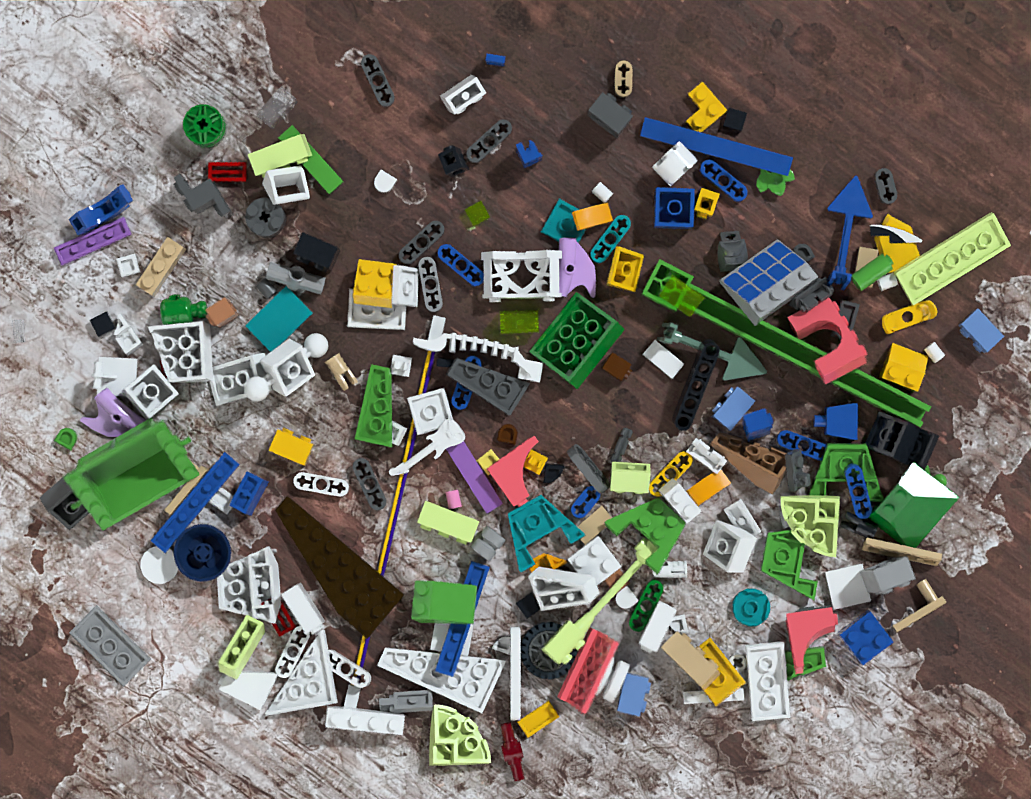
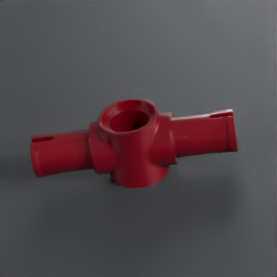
M511 722L503 723L500 727L503 736L501 748L504 761L510 765L514 781H520L525 779L521 764L522 758H524L520 741L514 736Z

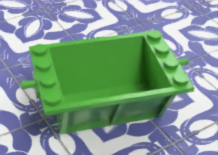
M149 418L78 459L76 469L64 476L65 481L79 498L78 501L71 504V507L74 510L84 505L102 531L200 475L187 456V451L184 447L192 442L191 438L187 437L181 441L177 434L173 435L163 420L155 423L152 418Z

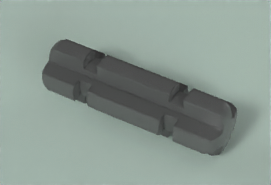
M628 428L622 429V436L618 439L614 449L615 453L612 454L610 459L611 462H621V456L625 453L629 443L628 439L631 438L633 433L632 430Z

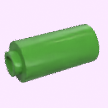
M880 254L852 274L851 280L860 291H863L893 270L892 265L894 263L888 255Z

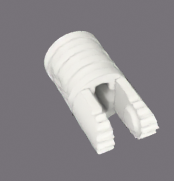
M667 561L658 575L653 570L652 573L654 577L687 578V561Z

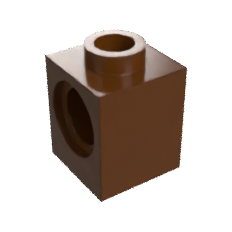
M612 352L602 370L622 381L623 378L627 380L631 374L632 369L630 367L632 364Z

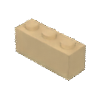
M167 237L136 283V286L155 297L186 249Z
M676 631L661 648L705 690L720 675L717 670L719 666L712 659L708 661L704 657L705 652L700 647L696 646L694 648L690 644L692 640L685 633L681 635Z

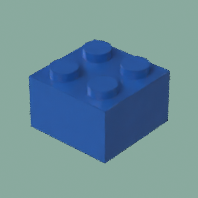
M656 187L654 228L692 229L694 227L695 189Z
M869 610L865 611L837 633L861 665H865L894 643Z

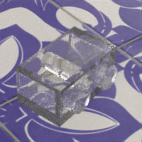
M281 86L256 115L273 130L298 101Z

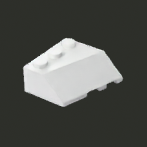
M201 321L148 326L170 383L213 381L209 323Z

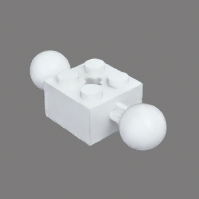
M313 333L305 339L304 348L301 344L291 339L282 343L260 360L266 376L263 378H250L244 387L246 396L252 401H261L267 397L269 387L272 386L274 391L287 397L315 376L308 358L310 356L314 358L323 356L328 350L327 339L319 333Z

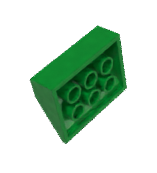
M576 292L529 352L578 389L625 329L615 319Z

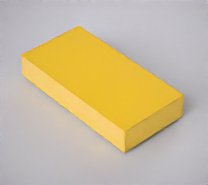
M548 700L518 720L517 723L528 738L560 716Z

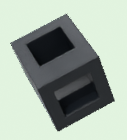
M451 145L444 148L443 152L438 154L446 175L455 177L469 170L460 148Z

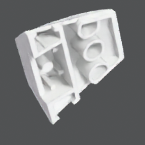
M267 546L256 553L230 563L226 570L217 577L220 609L248 615L255 619L275 624L281 606L279 566L270 546Z

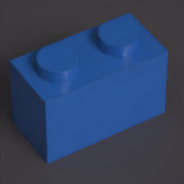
M766 409L743 415L742 425L748 441L770 435L771 428H773L772 416L766 412Z

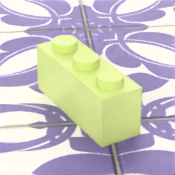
M299 134L248 154L255 176L262 175V178L265 177L268 170L291 167L290 164L295 162L299 165L307 162L308 157L313 156L305 134Z
M425 501L417 523L421 524L420 528L431 531L433 528L439 531L438 535L449 538V535L457 538V542L467 545V542H472L479 521Z
M246 615L218 662L220 672L236 680L238 679L265 633L263 622Z

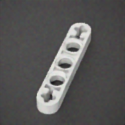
M510 627V720H520L521 633L520 627Z

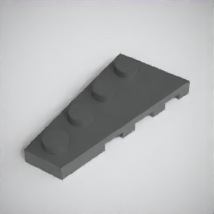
M455 358L445 374L508 416L512 414L530 384Z

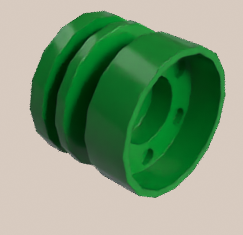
M199 104L186 112L183 119V129L185 135L195 145L201 148H212L221 143L226 135L227 125L225 120L214 107ZM205 121L208 126L202 129L199 124H203Z

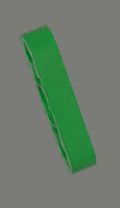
M651 580L647 583L629 619V626L633 631L640 632L645 629L663 593V585L660 581ZM655 583H657L660 591L654 592L652 596L655 597L656 600L653 601L649 597H644L646 593L650 595L652 591L649 588L650 585L654 586ZM648 600L651 602L652 607L649 611L641 609L642 601ZM637 610L642 614L648 615L646 619L642 616L640 621L643 623L642 626L634 628L632 621L633 619L637 620L639 614H636Z

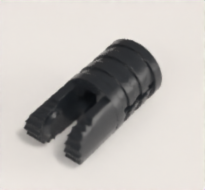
M846 512L845 517L847 520L856 523V525L843 520L840 524L842 528L859 534L864 538H874L878 529L877 524L861 519L851 512Z

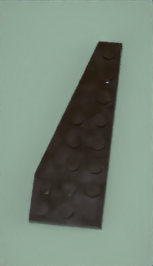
M287 496L275 510L338 615L368 639L405 594L291 497Z

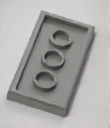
M97 605L69 632L123 687L151 660Z

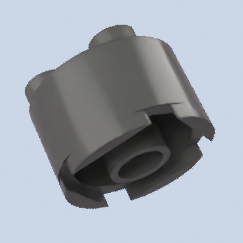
M259 198L247 207L245 216L247 226L257 236L272 238L277 236L284 228L286 222L285 212L279 204L273 205L270 198ZM264 214L270 216L268 222L261 220Z

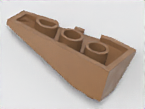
M721 432L717 434L710 444L751 482L771 494L776 491L787 473L786 453L778 448L771 447V449L760 447V443L743 442L742 438Z

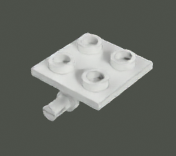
M99 357V362H94V373H92V377H94L93 389H97V394H99L102 390L108 388L115 396L126 397L122 390L137 378L138 359Z

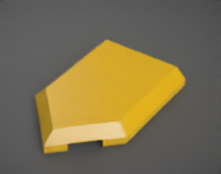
M889 214L886 215L882 223L883 226L894 227L913 235L911 226ZM889 236L874 237L879 255H888L894 263L892 265L893 270L888 273L895 272L920 256L916 242L890 243Z

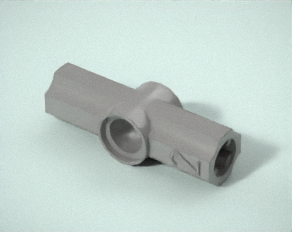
M272 262L269 264L265 278L286 284L291 290L303 289L317 294L322 293L325 283L324 277L307 273L299 266L290 268Z

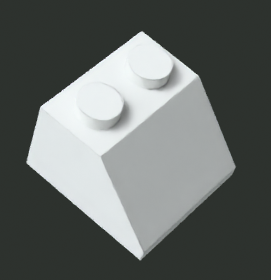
M716 520L703 555L728 573H743L757 538L744 529Z

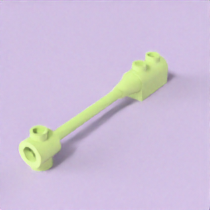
M643 537L636 544L634 549L636 550L637 560L598 603L574 624L570 620L566 621L541 648L555 663L560 665L562 662L565 665L572 658L570 652L574 648L579 650L584 645L585 641L583 638L594 621V617L642 565H646L645 560L658 549L648 539Z

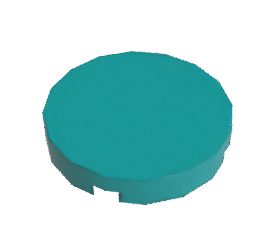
M746 588L740 591L734 597L732 603V612L735 618L741 624L748 627L758 626L763 623L771 611L770 601L767 596L755 588Z

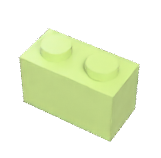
M612 462L610 491L617 493L634 492L635 494L649 493L650 464Z

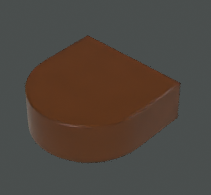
M511 424L503 425L499 429L497 441L515 445L518 435L515 426Z

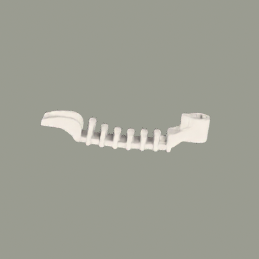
M443 333L434 340L413 338L414 345L432 352H439L444 349L447 339H450L449 352L455 353L456 340L460 341L459 350L466 351L467 342L471 343V351H477V344L481 345V353H487V348L492 347V356H497L499 349L502 350L501 359H507V356L512 357L511 362L519 366V379L532 382H540L543 363L525 360L518 351L519 347L513 348L509 347L508 344H499L497 341L491 342L488 339H478L475 336L468 337L467 335H457L456 333Z

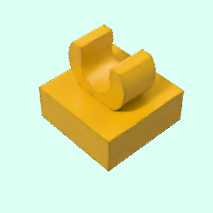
M531 449L523 467L540 475L548 458Z

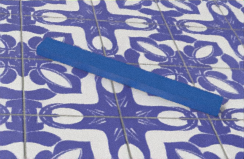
M647 117L644 119L640 134L642 137L676 145L680 141L687 149L785 176L789 175L793 157Z

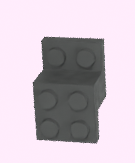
M181 174L173 177L176 181L173 184L181 196H185L186 199L183 202L191 212L194 211L200 214L213 206L221 217L224 216L228 219L234 215L216 184L210 178L191 189Z

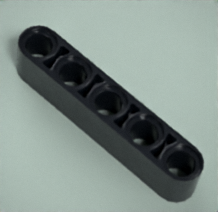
M706 339L700 344L674 411L672 420L680 431H686L691 427L718 359L720 349L715 341L711 339ZM709 345H713V352L709 354L706 353V348ZM706 363V370L699 371L700 364ZM700 381V386L697 389H692L693 382ZM693 399L694 401L691 406L687 407L684 405L686 400ZM680 417H687L684 424H678Z

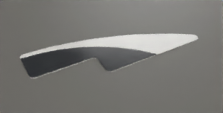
M870 225L871 236H889L890 243L922 242L918 237L894 227Z

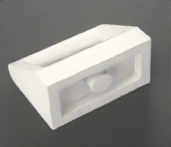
M302 166L266 171L262 184L273 205L310 198ZM297 185L300 193L278 196L276 187Z

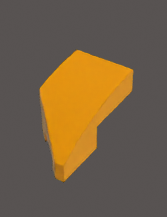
M543 553L532 558L536 565L529 568L532 573L537 567L557 569L567 564V561Z

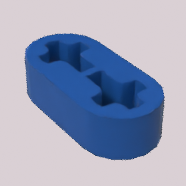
M593 486L587 487L572 504L571 512L575 517H585L599 500L600 493L596 491V499L591 498L588 502L585 501L588 497L587 491L595 490ZM585 502L586 505L583 507L585 512L577 515L574 507L576 505L580 506Z

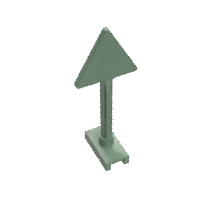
M673 323L662 324V327L667 328L663 333L665 335L664 337H657L656 341L671 344L672 341L675 343L680 342L699 349L701 342L676 331L678 325ZM741 337L737 338L731 354L720 350L718 358L728 362L722 380L767 373V370ZM708 346L705 352L708 354L712 353L714 347Z

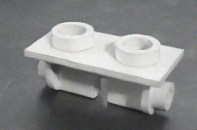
M696 438L686 452L718 474L727 462L724 459L725 456H721L716 451L710 449L708 445L701 441L702 439L698 440Z

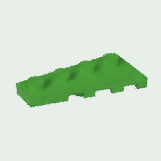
M371 364L355 435L356 440L392 447V379L390 368Z
M823 646L807 649L803 658L804 670L801 674H795L791 650L785 651L787 681L793 677L805 675L826 667Z

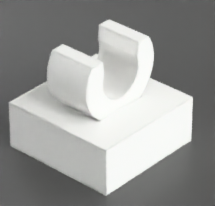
M393 355L391 374L409 377L412 358Z

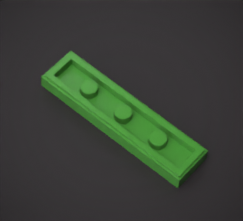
M292 125L278 138L280 141H284L300 133ZM308 143L313 156L308 157V161L302 163V165L330 195L344 182Z

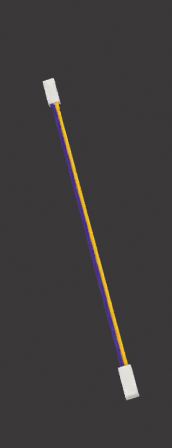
M433 315L428 340L437 339L442 335L446 318ZM428 351L418 395L427 391L436 352ZM413 418L403 457L404 463L412 457L417 435ZM408 472L400 474L377 570L383 576L386 570ZM362 636L356 662L361 668L364 666L370 637L367 639ZM354 672V675H353V676H356V677H358L359 679H361V676L355 674V672ZM353 684L348 685L344 707H357L361 688Z

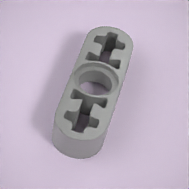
M424 257L419 261L418 266L425 305L429 311L437 312L442 308L443 302L436 263L431 257ZM426 260L433 264L430 267V273L435 272V276L423 278V274H427L426 269L422 268ZM428 279H433L436 282V287L433 290H428L425 287V282ZM438 291V295L434 296L435 300L439 301V304L436 305L437 308L433 309L432 306L428 305L431 302V295L427 297L426 293Z

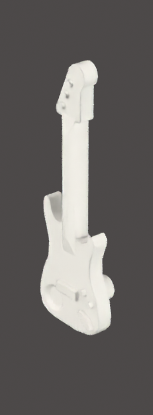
M446 419L437 432L426 437L427 440H432V443L405 463L402 462L397 467L391 468L389 474L394 476L409 472L412 466L434 450L437 452L434 459H437L446 448L462 443L465 439V433L453 419Z

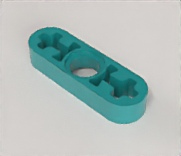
M617 216L593 247L590 257L595 263H603L629 230L631 221L627 216ZM623 219H625V224L627 227H622L619 230V233H622V235L619 236L618 233L611 230V228L614 227V229L616 230V228L619 225L617 221H622ZM608 234H613L616 237V242L612 245L607 244L605 241V237ZM602 242L610 250L609 252L607 249L603 251V259L600 257L596 259L594 251H600L603 246L599 244Z

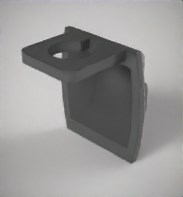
M739 231L721 232V241L718 244L720 272L733 271L748 260L745 239H741ZM727 236H735L733 240L726 238Z

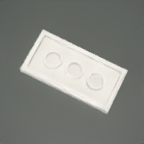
M784 642L745 645L751 720L762 721L790 718Z

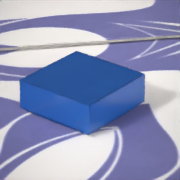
M486 54L487 64L505 66L506 56Z

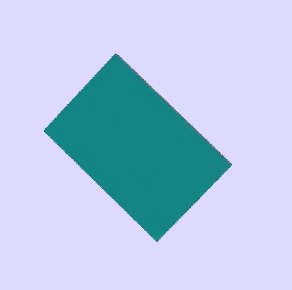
M285 286L245 326L272 352L284 343L313 312Z

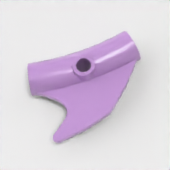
M560 238L559 251H562V259H559V293L567 297L568 293L576 286L584 285L590 296L594 298L596 292L594 264L576 241V238Z
M105 388L94 397L98 407V416L96 418L82 417L80 419L83 424L107 437H118L146 421V419L124 405L108 388Z

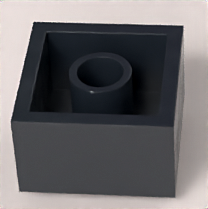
M302 232L293 254L297 256L296 259L306 265H309V262L315 264L314 267L326 273L327 270L332 271L341 250L337 246Z

